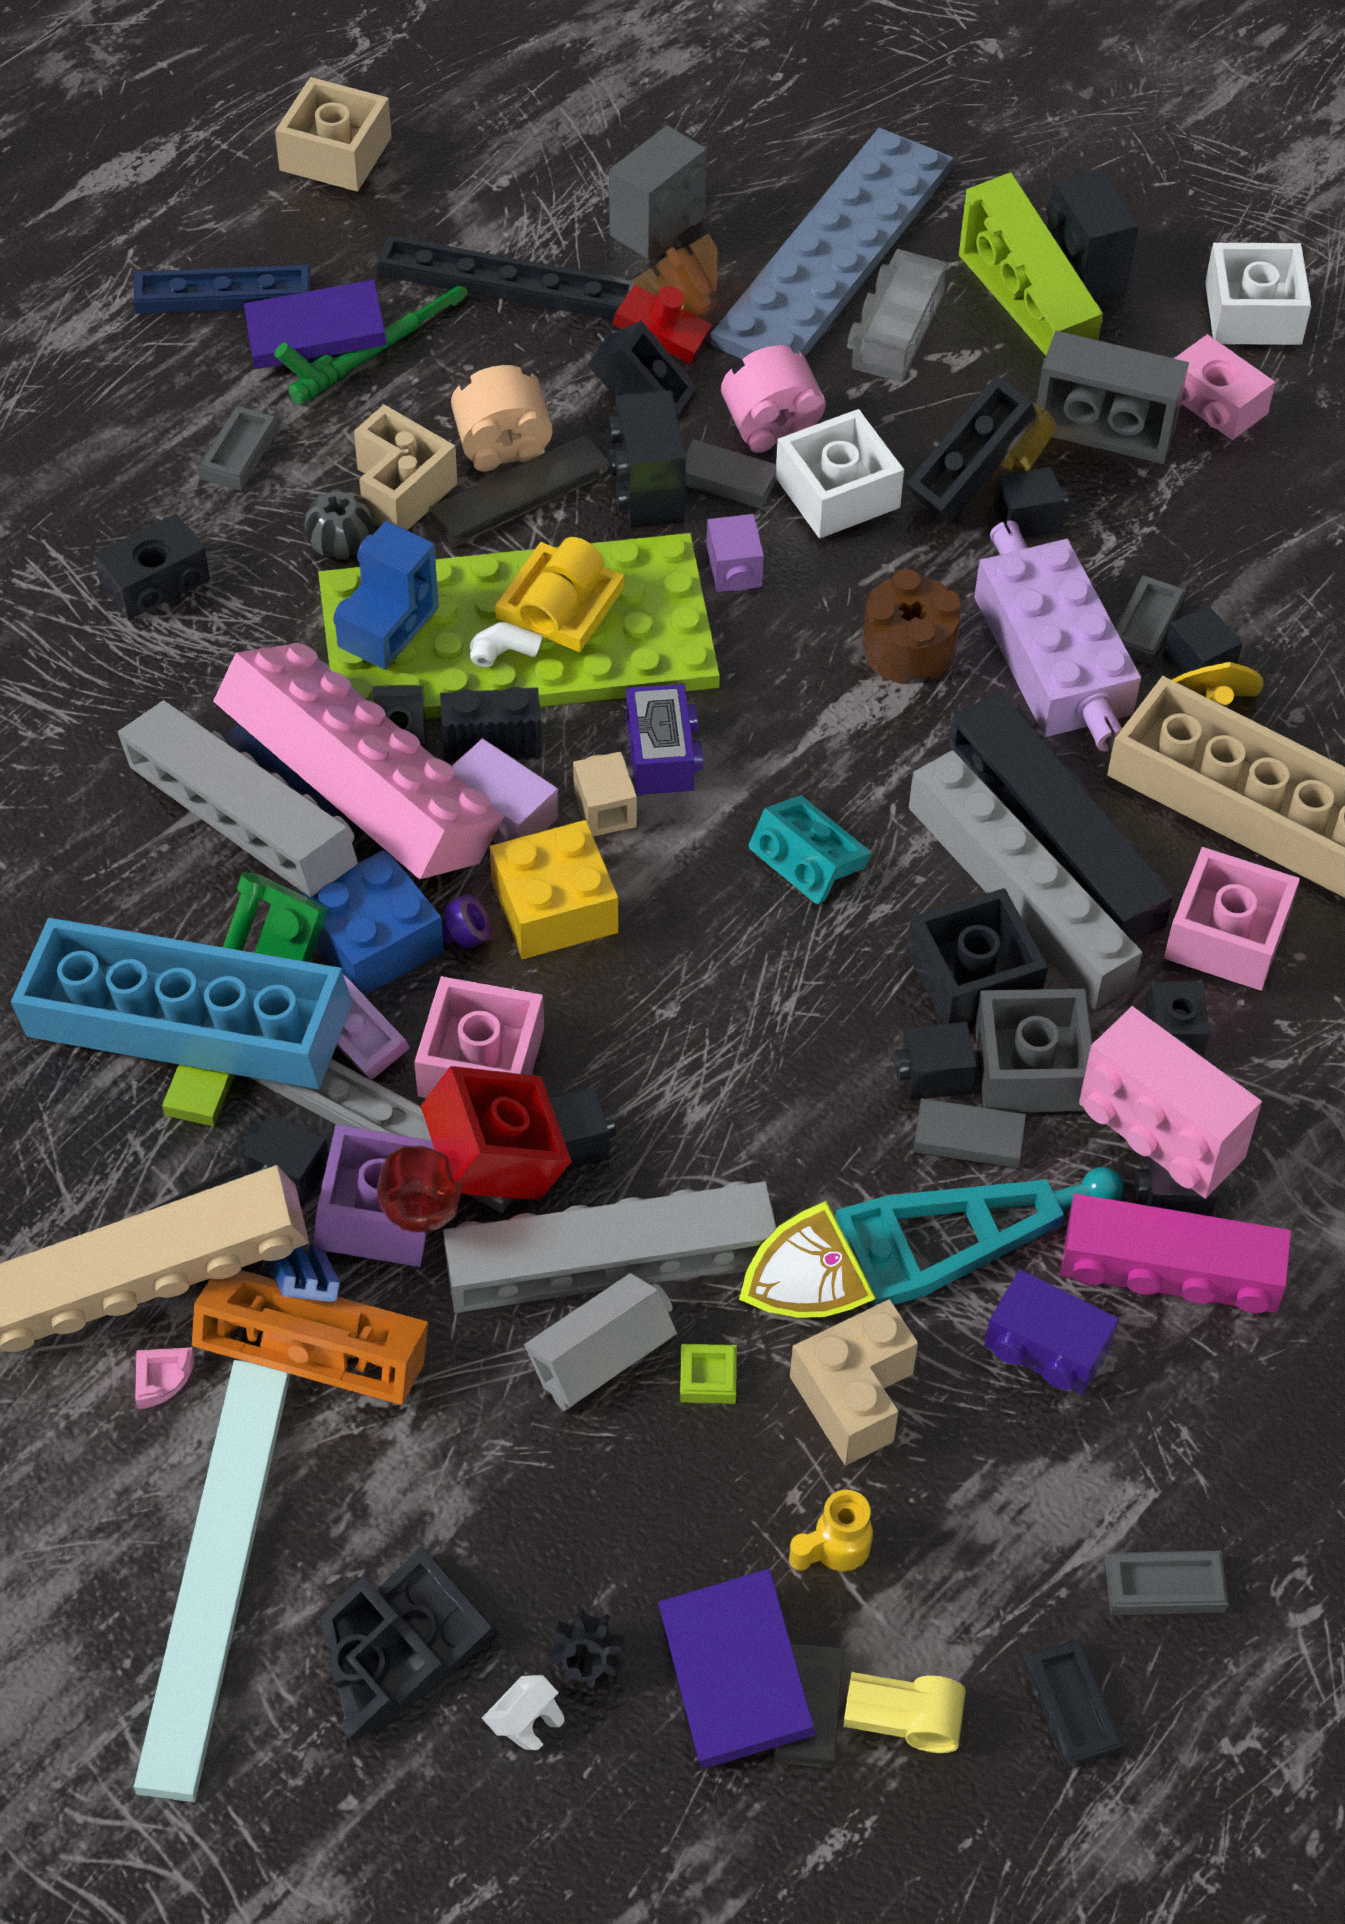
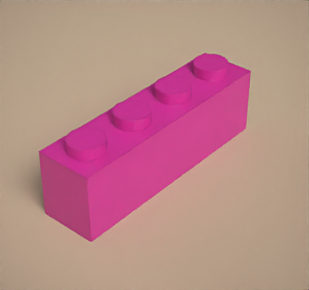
M1074 1193L1068 1217L1060 1276L1074 1278L1076 1281L1086 1285L1104 1283L1127 1287L1139 1294L1162 1293L1180 1296L1189 1302L1197 1304L1214 1302L1232 1305L1249 1313H1262L1265 1311L1277 1313L1286 1288L1291 1230Z

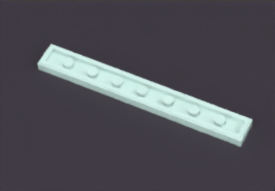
M234 1360L134 1783L136 1795L188 1802L196 1801L290 1380L289 1373L246 1361Z

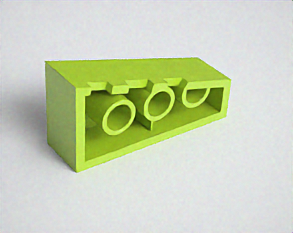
M1007 173L966 189L959 256L1040 350L1047 355L1055 331L1098 340L1103 322V313L1086 289L1012 173Z

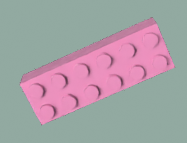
M292 643L235 653L213 702L416 877L423 879L480 864L504 818V815L490 804L489 798L484 793L470 788L455 775L451 765L432 756L420 745L419 739L414 734L400 729L385 716L386 713L382 707L362 697L351 687V682L346 677L333 672L318 660L316 652L310 647L300 643Z

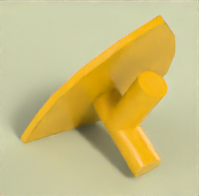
M1232 662L1200 668L1172 679V681L1202 696H1206V698L1226 708L1230 705L1234 696H1258L1263 687V678L1258 672Z

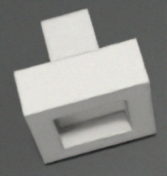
M543 1675L521 1676L482 1717L497 1736H507L525 1750H538L543 1746V1743L533 1732V1722L537 1717L543 1718L544 1722L550 1727H560L564 1723V1716L554 1700L558 1691Z

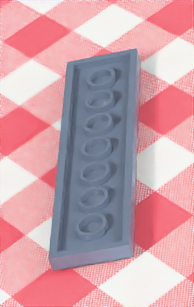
M878 128L711 332V346L740 359L754 351L775 345L790 346L793 353L799 354L800 351L806 356L950 174L954 157Z

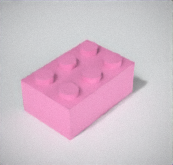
M1133 1006L1091 1045L1079 1104L1084 1107L1087 1114L1094 1121L1100 1124H1107L1123 1136L1134 1151L1140 1155L1152 1158L1168 1170L1171 1177L1179 1185L1185 1188H1192L1205 1199L1245 1159L1262 1103L1259 1098Z

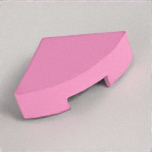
M192 1347L137 1350L135 1401L138 1409L159 1405L179 1392L187 1382L193 1369L194 1352Z

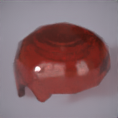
M423 1145L402 1146L386 1156L378 1177L377 1199L380 1208L393 1225L413 1233L430 1232L439 1229L455 1217L461 1198L462 1183L461 1181L454 1180L450 1172V1160L444 1153Z

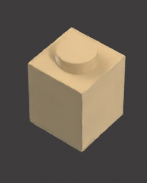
M622 753L593 755L587 759L574 761V794L583 821H587L592 836L637 827V796Z

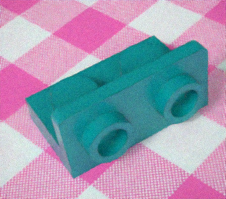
M802 795L764 808L749 842V849L815 904L826 900L836 879L865 869L872 854L871 851Z

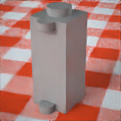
M629 1273L524 1344L543 1388L550 1392L557 1405L563 1411H566L582 1398L677 1334L669 1316V1312L673 1309L667 1294L656 1283L650 1285Z

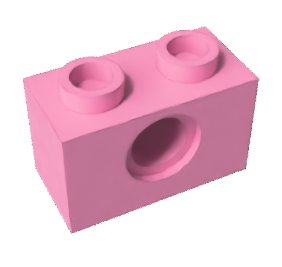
M1208 334L1174 358L1189 362L1181 404L1231 440H1234L1268 414L1275 381Z

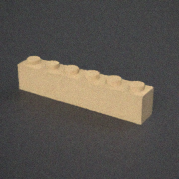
M278 1165L0 1263V1352L22 1351L31 1347L37 1339L54 1333H73L81 1330L86 1325V1322L102 1316L124 1315L135 1310L139 1303L156 1297L168 1298L185 1293L190 1285L210 1278H229L239 1273L241 1267L261 1260L275 1261L289 1256L293 1249L309 1244L296 1185Z

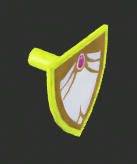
M826 1200L800 1212L779 1225L761 1244L746 1271L739 1300L769 1313L795 1318L827 1317L851 1310L874 1300L876 1296Z

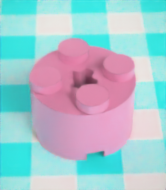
M775 345L754 351L742 359L745 366L735 375L732 369L725 375L721 385L722 396L742 439L754 453L766 452L778 442L779 438L817 425L816 423L824 413L825 398L805 356L800 351L799 354L793 353L790 346Z

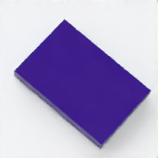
M374 280L244 303L255 369L283 365L275 357L274 353L276 348L284 342L289 344L306 360L321 358L324 355L331 356L387 345Z
M770 1568L658 1602L694 1746L702 1769L817 1735Z

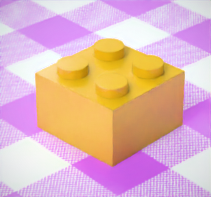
M586 820L490 845L491 882L521 959L618 933V896Z

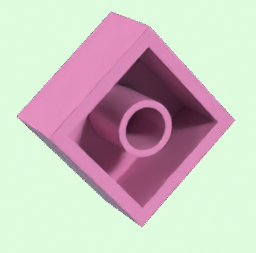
M1202 847L1173 920L1164 959L1262 991L1287 923L1300 878Z
M441 976L414 1062L418 1097L427 1098L450 1066L532 1075L544 1033L543 995Z

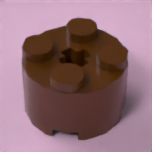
M912 569L898 570L891 579L885 580L874 588L866 601L862 645L867 654V664L882 678L899 684H907L908 678H922L929 675L930 681L936 680L948 671L956 656L961 607L959 595L949 590L939 581L920 576L918 572Z

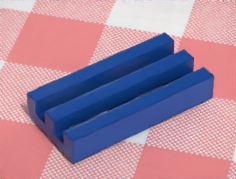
M310 1244L309 1254H305L302 1246L293 1249V1252L283 1259L267 1261L277 1286L284 1297L327 1302L336 1301L340 1282L325 1252L313 1249V1244ZM291 1266H294V1267H295V1269H296V1276H295L294 1271H293V1269H292Z

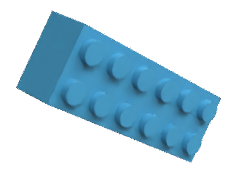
M48 918L13 995L11 1004L26 1037L320 1090L352 1001L342 968Z

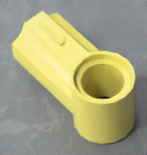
M852 1672L843 1727L905 1737L909 1745L919 1750L930 1753H950L956 1751L959 1747L966 1690L961 1683L942 1676H922L916 1678L914 1682Z

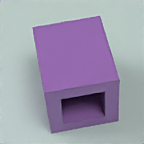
M754 514L707 519L706 551L715 591H742L762 587L764 555Z

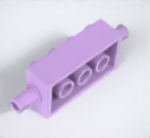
M1007 521L1010 534L1004 523H999L991 530L990 539L995 544L1000 555L979 560L974 598L1043 736L1048 737L1088 726L1097 748L1100 751L1106 752L1108 751V746L1105 739L1107 738L1112 749L1114 739L1122 729L1117 719L1134 714L1141 676L1068 538L1028 548L1016 522Z

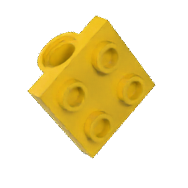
M566 538L559 548L540 542L496 603L495 618L541 634L543 638L581 652L625 588V575L604 567L603 558L599 551L592 544L581 538Z

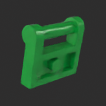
M243 872L237 886V890L241 894L223 948L244 950L260 899L271 905L255 953L311 962L329 908L259 874Z

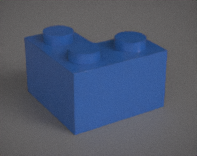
M385 521L373 536H367L361 543L357 555L360 562L361 585L349 599L345 598L339 603L333 618L338 647L384 670L391 665L439 608L435 543L388 521Z

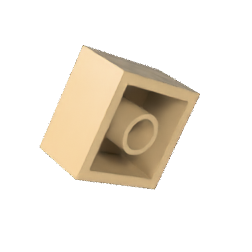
M310 77L275 130L279 170L358 192L392 138L389 98Z

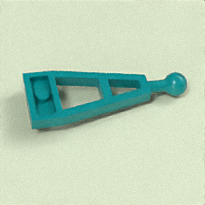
M1098 1167L1089 1171L1081 1184L1057 1191H1052L1047 1180L888 1195L836 1210L835 1218L876 1296L874 1300L870 1301L871 1306L874 1307L889 1299L893 1305L926 1296L1061 1226L1064 1217L1063 1211L1071 1209L1074 1193L1121 1201L1124 1194V1183L1121 1176L1113 1169ZM1034 1204L1038 1213L999 1232L988 1209ZM965 1212L979 1242L920 1271L897 1219Z

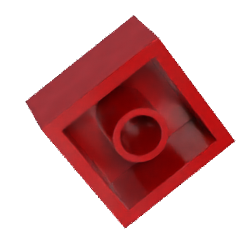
M450 1066L420 1106L449 1193L541 1200L572 1162L541 1076Z

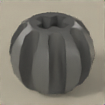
M340 489L332 490L329 494L319 495L310 504L309 511L305 514V534L308 541L312 543L314 550L326 558L336 557L339 561L347 560L349 556L358 555L359 547L367 536H373V515L370 508L366 506L365 501L355 493H345Z

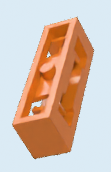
M240 1270L239 1273L229 1278H210L194 1303L192 1346L403 1405L424 1365L428 1322L337 1297L336 1301L333 1302L284 1297L275 1279ZM239 1326L246 1328L248 1341L252 1342L256 1341L263 1331L260 1347L230 1339V1337ZM347 1357L359 1358L355 1369L359 1372H364L369 1362L383 1367L381 1381L347 1372Z

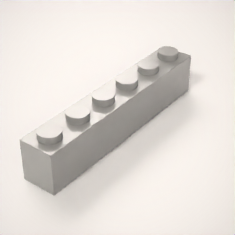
M163 700L118 731L131 769L310 898L316 895L327 883L335 881L358 864L352 846L354 834L341 817L330 816L320 809L312 797L307 794L300 795L294 791L279 774L268 773L258 766L253 757L247 752H238L229 746L218 732H209L199 725L189 712H180Z
M953 750L913 772L909 809L986 893L1002 888L1007 890L1039 951L1074 989H1085L1087 1003L1094 1010L1099 1009L1135 987L1142 951Z
M737 1181L727 1184L723 1188L704 1191L684 1189L676 1191L670 1196L651 1199L631 1197L623 1199L617 1204L591 1208L585 1205H577L567 1208L563 1212L538 1216L524 1213L516 1215L509 1220L484 1224L476 1221L465 1222L456 1228L443 1230L445 1258L454 1313L603 1291L629 1273L649 1284L747 1269L761 1244L776 1230L766 1181L751 1184Z

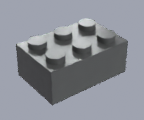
M1055 331L1042 366L1036 412L1039 418L1033 424L1032 432L1164 464L1177 426L1189 362Z

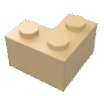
M383 404L354 430L357 469L365 473L359 479L361 498L365 501L366 506L370 508L375 525L380 527L385 521H388L408 530L458 484L455 445Z
M890 1299L793 1345L790 1378L845 1466L894 1442L898 1410L884 1388L912 1375L914 1371L918 1342Z

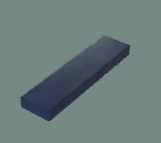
M310 265L136 271L134 272L133 301L135 314L245 310L244 303L312 291Z

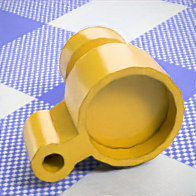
M840 1490L833 1493L825 1503L824 1512L818 1519L816 1531L810 1534L801 1533L792 1539L789 1554V1563L792 1568L802 1571L809 1568L811 1563L821 1561L832 1570L845 1572L855 1570L863 1565L869 1557L873 1538V1528L870 1521L871 1510L866 1498L853 1490Z

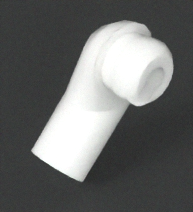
M499 622L475 635L470 643V658L479 667H489L493 665L497 656L509 649L535 657L541 644L542 635L506 622Z

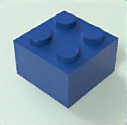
M385 849L358 863L335 881L327 883L313 897L310 898L305 893L301 894L329 908L316 947L331 966L342 968L343 974L364 996L444 953L441 916L393 856Z

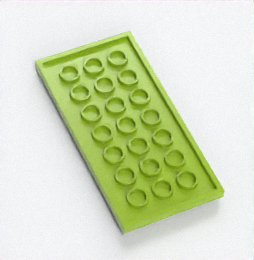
M691 533L590 543L601 554L604 567L625 575V588L581 652L542 637L535 657L509 649L497 656L493 665L489 667H479L472 662L470 658V643L476 634L499 622H504L495 618V605L535 549L436 559L439 608L386 670L339 648L337 645L336 627L333 621L334 613L339 603L345 598L349 599L361 585L360 567L318 571L330 670L346 677L351 682V687L371 702H374L373 686L424 684L425 720L441 718L440 692H457L463 689L477 691L507 689L510 687H538L540 707L626 698V688L685 684V691L719 688L720 680ZM395 711L391 714L390 720L393 723L408 722V717L402 711Z

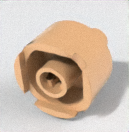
M513 365L493 366L471 375L472 383L462 391L460 385L456 388L451 398V407L464 453L473 462L475 469L488 472L496 469L502 463L519 460L524 464H533L545 456L544 448L550 441L553 430L539 380L533 373H531L530 377L522 373L521 367Z

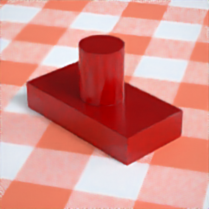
M635 284L616 311L612 323L624 329L642 320L671 355L689 364L693 362L705 343L713 325L682 309L684 295L679 289L666 286L660 289L658 296Z

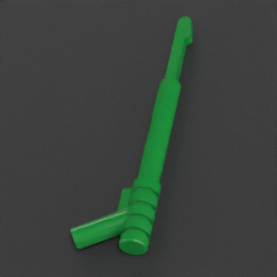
M456 286L414 314L410 312L385 327L387 341L385 346L344 353L338 358L324 355L310 363L286 342L280 344L275 350V357L300 377L298 381L288 387L291 398L299 405L304 404L318 393L326 390L327 387L345 378L351 370L418 329L420 323L448 305L456 306L467 296V288Z

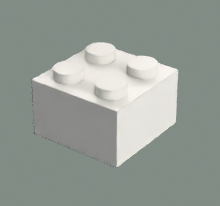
M1213 243L1205 280L1213 338L1221 344L1302 345L1311 310V300L1301 243Z
M859 409L778 439L775 477L819 539L900 508L904 469Z

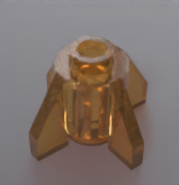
M709 234L690 244L694 255H690L686 248L676 251L673 247L666 251L667 257L657 263L656 268L660 273L658 277L651 268L634 278L633 282L635 285L658 296L660 289L663 287H675L684 295L682 309L695 316L703 313L714 304L711 297L717 292L718 249Z

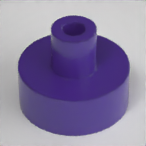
M466 894L445 906V923L442 924L443 942L449 944L455 940L463 948L472 949L490 939L492 934L490 919L484 907L476 898Z

